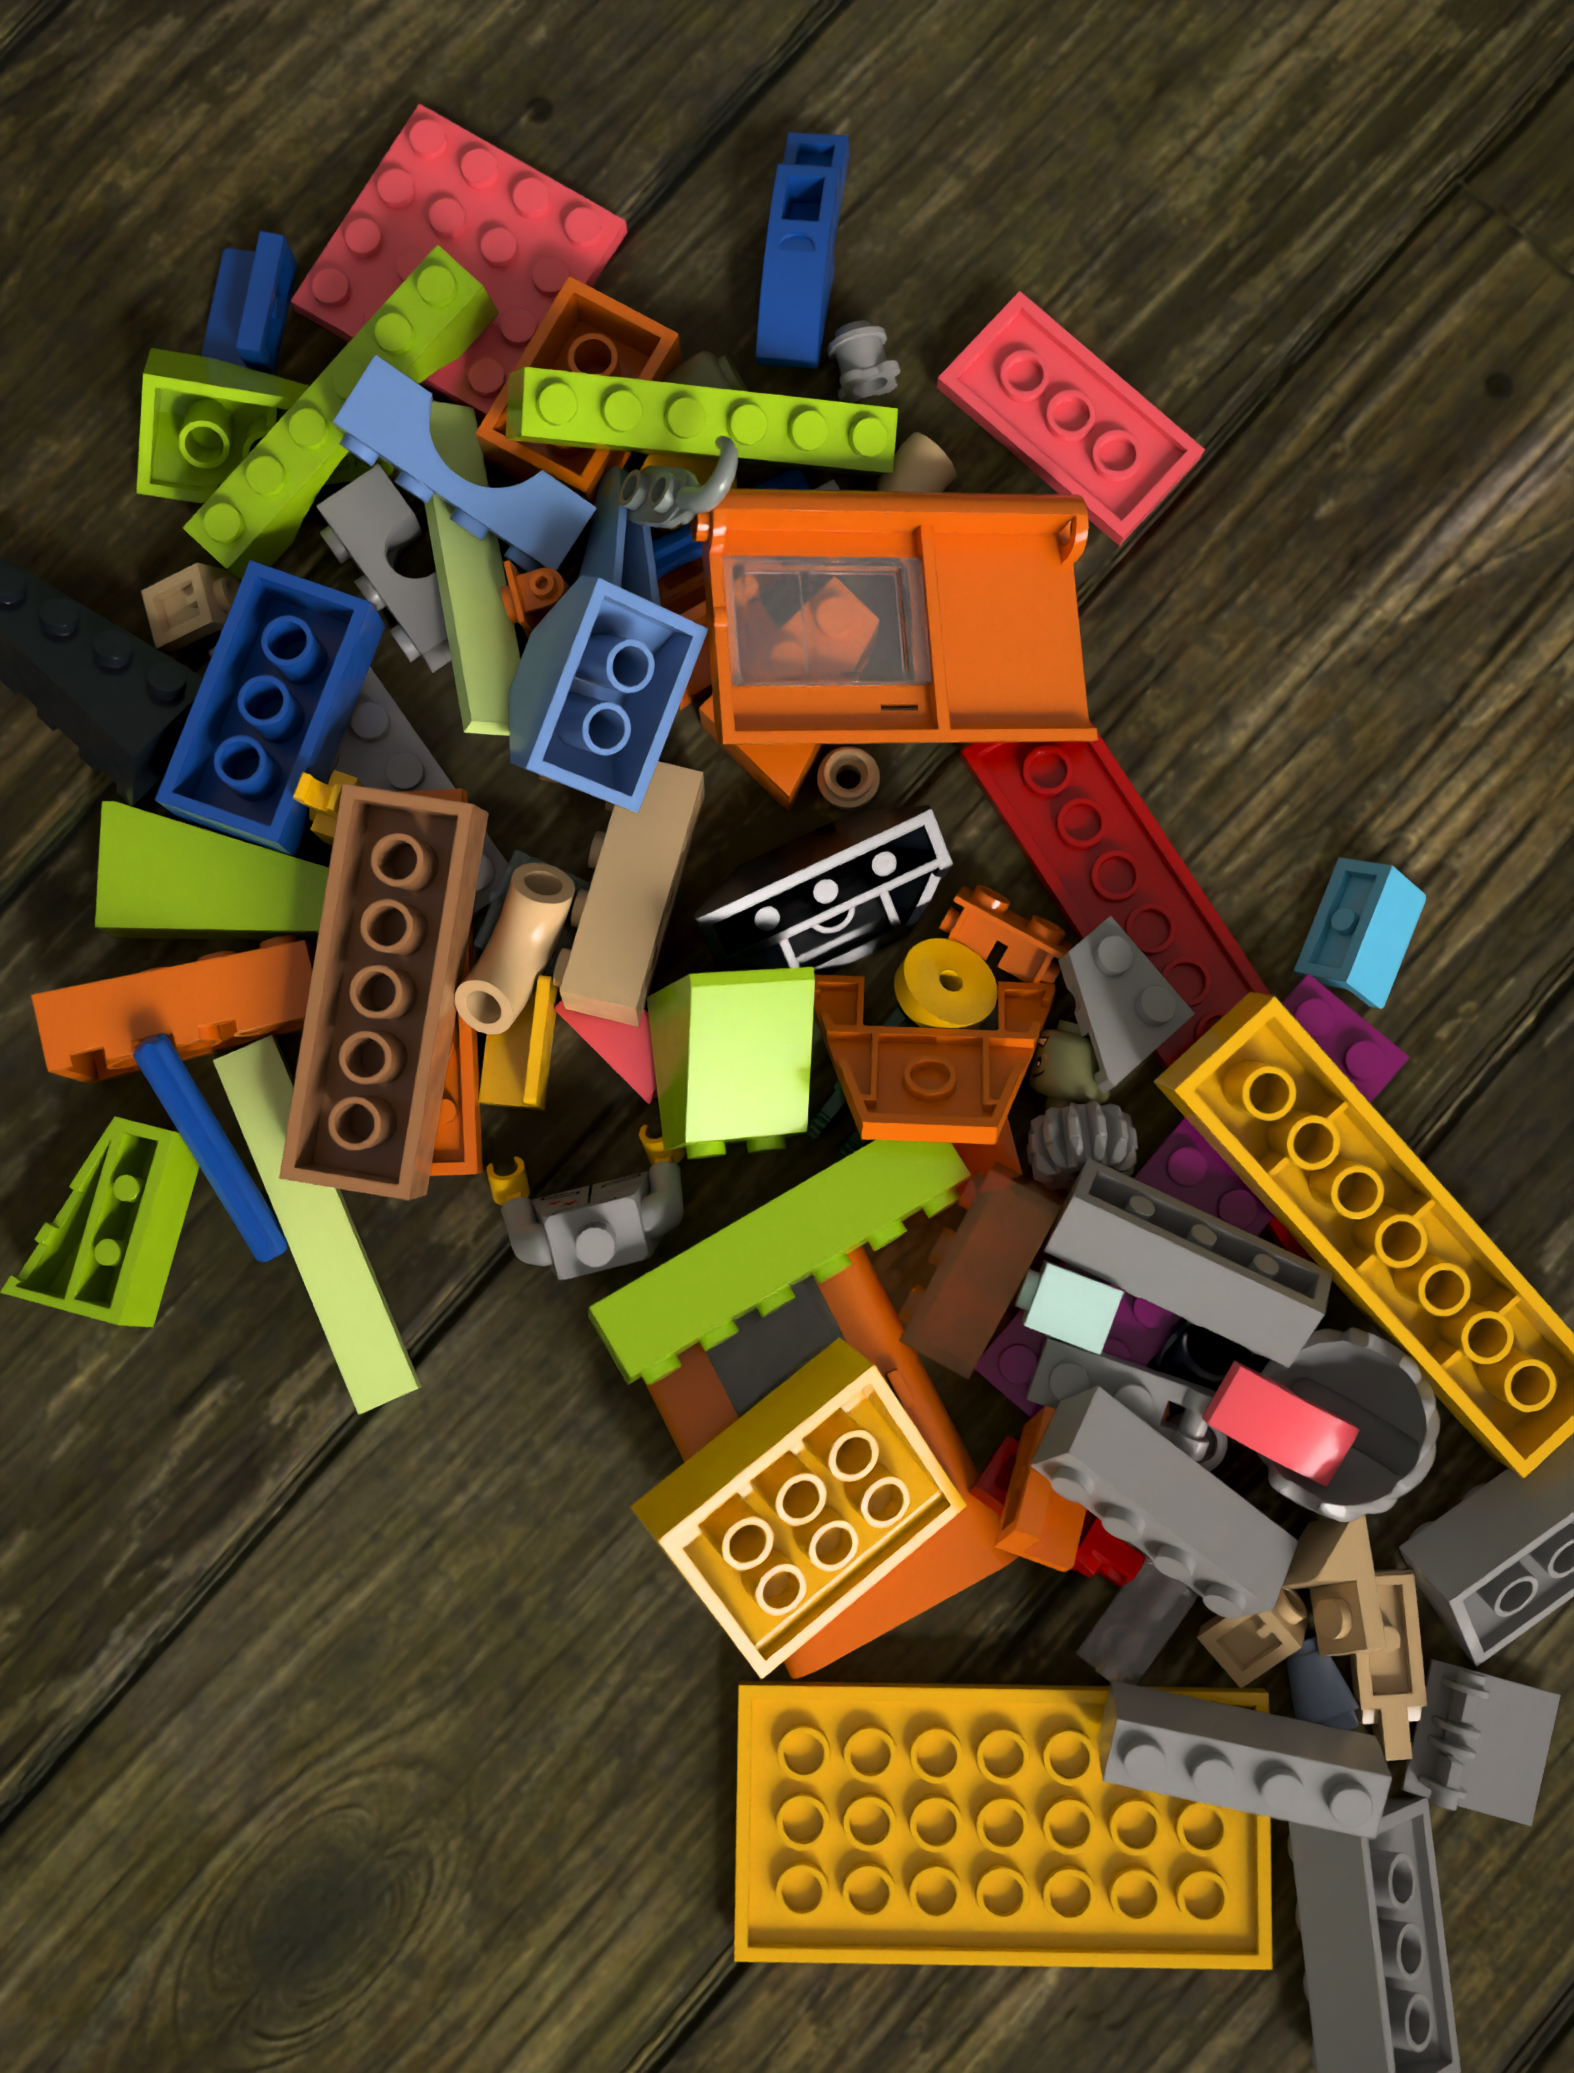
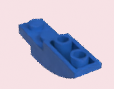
M788 132L783 164L777 165L768 223L758 318L757 365L818 369L835 268L833 250L850 154L849 136Z

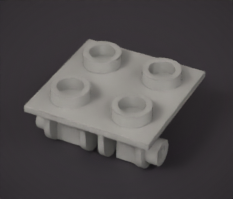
M1430 1659L1425 1681L1427 1706L1422 1707V1721H1416L1411 1742L1412 1759H1407L1401 1790L1430 1798V1803L1446 1809L1456 1810L1457 1806L1532 1826L1561 1695Z

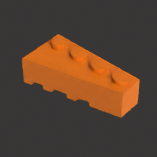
M285 935L261 942L259 944L260 949L237 954L235 951L215 952L198 958L197 962L172 967H157L141 971L137 974L31 994L47 1071L87 1084L142 1072L133 1057L135 1046L144 1039L159 1033H163L169 1038L181 1060L185 1061L252 1044L270 1035L279 1037L303 1031L316 948L306 940L298 941L295 935Z

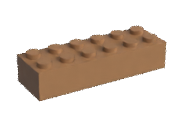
M343 784L279 1179L403 1200H412L427 1195L457 1011L454 1004V994L462 981L489 814L478 806L457 801Z

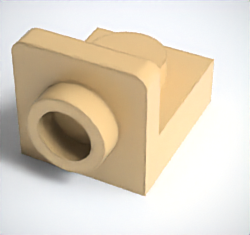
M195 563L141 590L156 649L175 652L218 630H222L241 584L240 579L228 570Z
M1281 1589L1273 1610L1242 1616L1237 1619H1230L1217 1614L1200 1627L1197 1638L1241 1689L1302 1648L1308 1624L1307 1610L1302 1599L1294 1589Z

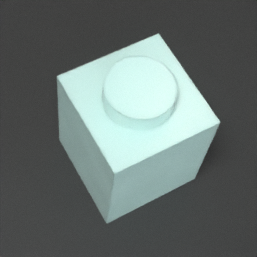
M1044 1260L1039 1272L1031 1269L1027 1270L1015 1306L1025 1310L1021 1320L1024 1326L1100 1355L1124 1292L1118 1287Z

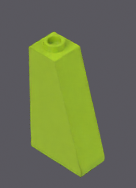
M102 801L95 927L113 937L267 940L279 936L295 935L298 941H317L329 868L146 810L131 807L117 801Z

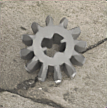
M1094 1100L1087 1104L1077 1105L1071 1101L1067 1107H1051L1046 1110L1045 1115H1039L1030 1121V1131L1028 1132L1029 1145L1026 1146L1028 1164L1032 1166L1034 1180L1043 1183L1046 1188L1051 1190L1065 1188L1070 1192L1087 1158L1093 1159L1127 1176L1134 1173V1165L1137 1163L1136 1150L1138 1149L1136 1129L1132 1128L1131 1116L1122 1112L1120 1106L1114 1104L1099 1106L1098 1102Z

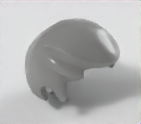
M1350 1327L1345 1332L1327 1328L1314 1331L1290 1367L1270 1359L1262 1370V1374L1283 1383L1298 1396L1347 1418L1360 1429L1359 1434L1327 1487L1256 1452L1268 1467L1270 1485L1280 1494L1300 1506L1340 1522H1350L1357 1520L1365 1514H1377L1388 1511L1394 1506L1398 1497L1407 1494L1415 1488L1429 1472L1436 1455L1435 1442L1440 1429V1418L1435 1407L1434 1391L1427 1378L1420 1372L1415 1360L1401 1348L1374 1334Z

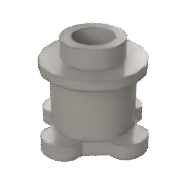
M855 321L842 326L836 331L835 339L827 347L829 358L837 361L841 373L839 380L842 388L837 392L840 402L853 403L868 396L889 393L897 387L895 376L900 373V368L897 361H887L883 348L887 340L885 330L879 326H871L868 321Z

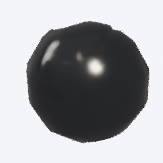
M1182 1317L1170 1327L1155 1357V1370L1217 1392L1234 1361L1259 1372L1260 1359L1258 1354L1253 1353L1246 1347L1209 1329L1194 1325ZM1170 1401V1403L1184 1410L1186 1409L1184 1406Z

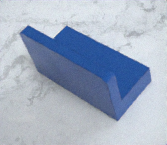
M260 231L255 252L226 248L223 251L201 353L202 357L222 360L275 376L298 266L284 235Z

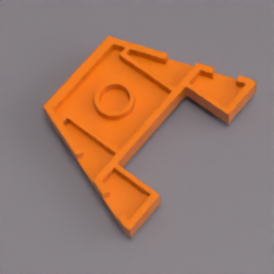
M815 975L813 1015L861 1139L996 1144L1036 1050L1039 1037L1044 1031L1053 1010L1056 991L1055 984L998 981V999L996 1003L997 1030L864 1025L865 976Z

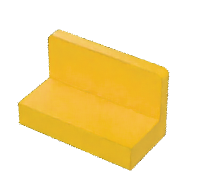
M538 976L537 987L533 995L509 1029L501 1034L486 1035L479 1102L481 1104L545 1111L556 1019L554 1007L557 1005L559 986L553 985L552 976Z

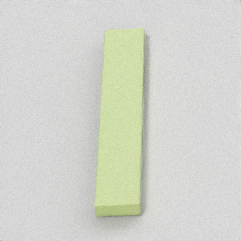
M433 401L430 415V434L438 454L445 464L461 478L476 485L489 487L483 454L475 435L478 427L474 408ZM433 495L428 504L425 502L424 504L464 733L509 736L508 692L521 659L515 626L506 613L501 597V586L507 585L499 540L488 532L481 541L450 520L455 509Z
M270 1035L213 1060L358 1415L421 1388L418 1376L340 1189L279 1179L295 1080L277 1037Z

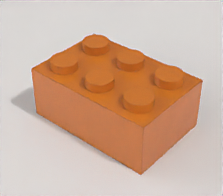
M569 276L513 371L523 367H533L661 382L671 369L682 363L679 334ZM507 379L475 433L485 462L521 482H525L543 470L595 506L596 492L605 473L614 466L622 469L632 452L506 440Z

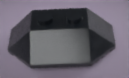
M929 805L852 812L739 865L697 910L694 916L720 972L814 967V975H827L909 936L931 901L940 879L945 878L953 863L933 810Z

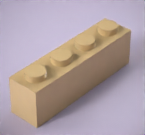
M658 761L638 813L606 801L605 809L606 811H611L612 815L606 833L597 831L592 841L588 867L595 869L590 889L589 891L580 889L573 905L571 926L578 928L571 950L561 949L554 970L553 985L560 987V994L565 1009L639 1027L704 801L703 772Z

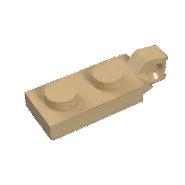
M1409 1568L1374 1570L1387 1649L1350 1654L1353 1696L1360 1706L1357 1709L1359 1723L1362 1725L1372 1724L1373 1735L1378 1740L1385 1760L1412 1759L1409 1722L1422 1721V1707L1427 1706L1415 1576L1413 1570Z

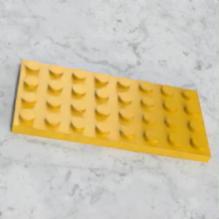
M739 1681L734 1962L1272 1970L1270 1817L1103 1782L1097 1739L1110 1686ZM1146 1687L1269 1713V1693L1264 1688Z

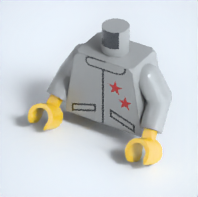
M648 1124L643 1125L640 1129L639 1137L649 1162L653 1165L649 1171L532 1199V1202L528 1199L530 1187L525 1164L520 1157H514L516 1171L507 1176L495 1174L493 1165L490 1163L487 1166V1176L492 1198L495 1203L502 1206V1217L515 1255L526 1264L549 1265L558 1280H566L642 1261L651 1257L663 1236L675 1229L682 1221L684 1208L681 1169L677 1163L684 1157L685 1148L664 1150L663 1137L653 1139Z

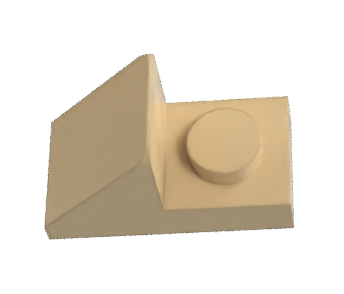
M1364 1515L1350 1522H1340L1331 1518L1309 1522L1298 1540L1299 1542L1281 1589H1310L1319 1656H1341L1387 1649L1366 1516Z

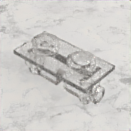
M1146 1554V1560L1135 1579L1120 1589L1076 1651L1080 1657L1094 1666L1110 1682L1112 1680L1137 1685L1199 1597L1198 1593L1181 1580L1173 1579L1161 1573L1154 1566L1153 1559Z

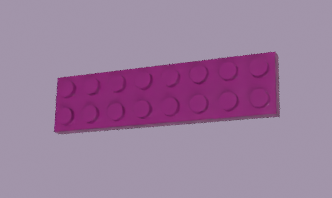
M1309 973L1298 982L1281 1002L1369 1103L1375 1099L1410 1058ZM1185 1116L1132 1177L1255 1236H1258L1274 1217ZM1061 1260L1057 1264L1062 1267L1081 1273L1083 1275L1102 1281L1104 1283L1118 1287L1082 1269L1074 1268L1068 1265L1063 1260ZM1118 1287L1124 1293L1102 1352L1146 1367L1157 1354L1170 1327L1182 1317L1143 1298L1135 1297ZM1020 1308L975 1360L972 1367L1032 1418L1045 1407L1027 1400L1026 1393L1047 1334L1024 1326L1021 1320L1025 1310Z

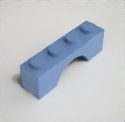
M375 355L333 420L336 428L345 434L339 444L370 466H373L379 457L399 470L400 474L395 482L426 504H428L433 495L455 509L450 520L482 541L488 532L510 546L504 556L524 571L530 572L545 567L557 570L597 507L543 470L525 482L503 488L483 487L458 476L442 460L432 441L430 434L432 393Z

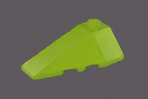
M151 348L143 372L137 494L205 503L310 386L214 358ZM348 452L324 485L354 481L377 464L381 466L387 476L393 475L394 467L379 457L374 465L370 466Z

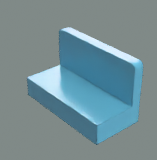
M1339 857L1293 972L1301 978L1309 973L1322 985L1347 989L1368 1006L1382 1009L1385 1006L1424 907L1426 895L1393 865Z

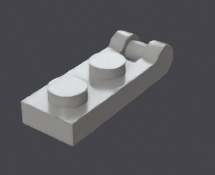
M1046 1335L1026 1393L1027 1400L1057 1409L1061 1400L1099 1386L1193 1460L1203 1461L1209 1440L1204 1437L1208 1424L1201 1417L1213 1399L1215 1391L1102 1351L1099 1355ZM1168 1401L1180 1404L1186 1408L1180 1426L1161 1420Z

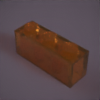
M998 1161L990 1168L987 1176L975 1170L957 1204L968 1210L957 1232L947 1227L944 1228L927 1260L938 1267L927 1289L915 1283L898 1315L899 1319L908 1323L899 1341L969 1380L1061 1209L1065 1197Z

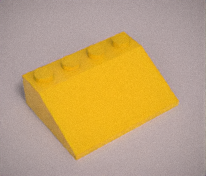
M840 1337L630 1506L665 1555L761 1679L767 1676L967 1507L876 1366Z

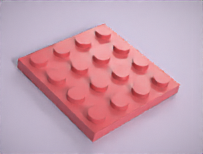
M419 104L291 299V303L298 314L343 340L350 342L438 244L484 286L499 311V315L458 360L436 371L420 384L456 405L474 408L475 416L484 420L509 378V373L515 368L567 278L571 276L593 287L627 234L626 220Z

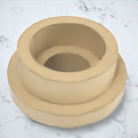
M852 746L837 748L828 753L820 763L817 773L819 791L828 803L837 808L846 810L860 808L872 800L879 787L880 773L877 763L869 753L860 748ZM844 770H852L858 774L860 783L852 789L842 788L836 780L838 774Z

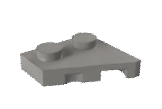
M1112 916L1104 920L1058 960L1066 987L1075 998V1016L1081 1036H1090L1100 1067V1071L1094 1074L1097 1087L1103 1094L1115 1087L1195 1014Z

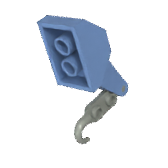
M719 436L716 439V446L721 451L720 459L712 476L702 486L697 481L695 474L682 467L647 466L641 471L635 469L629 473L614 466L605 473L596 492L595 507L597 508L593 514L592 526L579 578L531 632L508 692L510 763L636 813L639 812L708 632V628L661 607L650 526L674 528L680 523L687 524L695 517L696 513L702 514L711 511L724 499L732 485L738 464V450L731 438Z

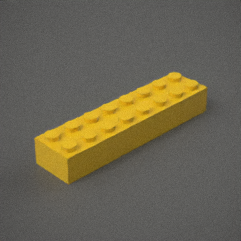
M1249 992L1154 1081L1158 1088L1319 1266L1333 1272L1332 1281L1385 1340L1401 1348L1415 1360L1420 1372L1429 1381L1434 1394L1492 1458L1522 1478H1525L1574 1432V1333L1275 996Z

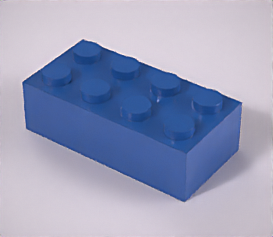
M250 560L155 800L178 818L270 850L296 857L310 822V807L301 804L292 797L302 772L312 775L314 779L325 784L385 628V624L373 604L367 600Z

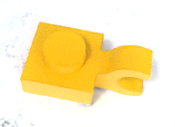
M333 770L328 785L314 779L312 775L302 772L292 798L310 807L309 819L313 821L310 830L324 843L333 846L343 784L365 786L357 777L337 770Z

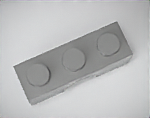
M377 464L317 505L318 510L328 525L319 534L340 564L351 558L363 575L356 579L354 583L364 598L373 604L377 612L386 607L398 623L389 632L409 661L412 662L421 656L433 673L451 661L437 573L434 572L427 577L413 579L404 577L396 572L397 560L402 551L422 537L424 533L414 512L381 466Z

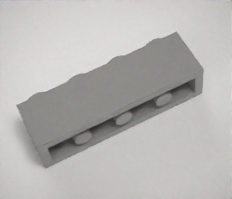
M1087 1158L1059 1210L1044 1252L1063 1260L1074 1268L1093 1274L1124 1289L1135 1297L1150 1301L1185 1318L1194 1325L1209 1329L1246 1347L1255 1354L1266 1356L1287 1367L1291 1366L1325 1315L1333 1272L1090 1158Z
M1096 1386L1059 1402L1030 1465L1051 1481V1486L1055 1492L1070 1501L1080 1503L1102 1520L1103 1527L1110 1534L1131 1542L1153 1559L1154 1566L1161 1573L1173 1579L1181 1580L1203 1597L1206 1607L1214 1613L1226 1618L1237 1619L1242 1616L1274 1609L1299 1542L1101 1387Z
M1111 1680L1097 1739L1103 1782L1376 1839L1392 1779L1376 1736Z

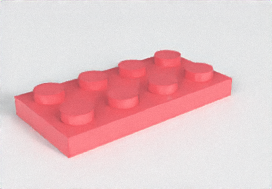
M1021 291L994 317L944 370L937 380L936 388L1057 493L1082 496L1087 505L1088 519L1119 546L1201 459L1205 450Z

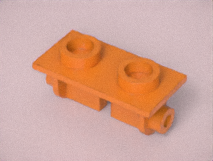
M510 560L504 561L509 584L501 586L502 601L510 621L513 624L519 622L529 639L533 629L570 589V586L552 568L545 567L522 574Z
M963 885L953 900L964 907L963 911L961 912L951 906L939 929L950 934L948 939L969 947L984 960H987L995 943L999 941L1007 945L1008 948L997 967L1026 983L1053 984L1061 968L1060 965L1052 962L1054 956L1060 959L1073 947V944L1064 940L1066 932L1055 923L1041 916L1033 915L1029 921L1008 909L1010 901L986 886L977 885L975 890H972Z

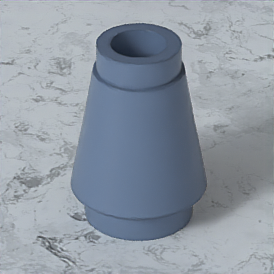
M1317 1636L1304 1639L1302 1648L1288 1656L1285 1660L1295 1719L1345 1730H1352L1358 1727L1359 1723L1354 1710L1360 1706L1332 1657L1319 1656Z

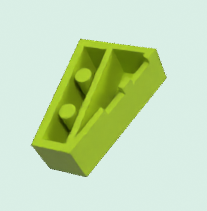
M114 1116L69 1185L73 1192L52 1223L45 1222L34 1239L39 1244L18 1276L11 1275L0 1293L116 1325L153 1328L200 1167L180 1133Z

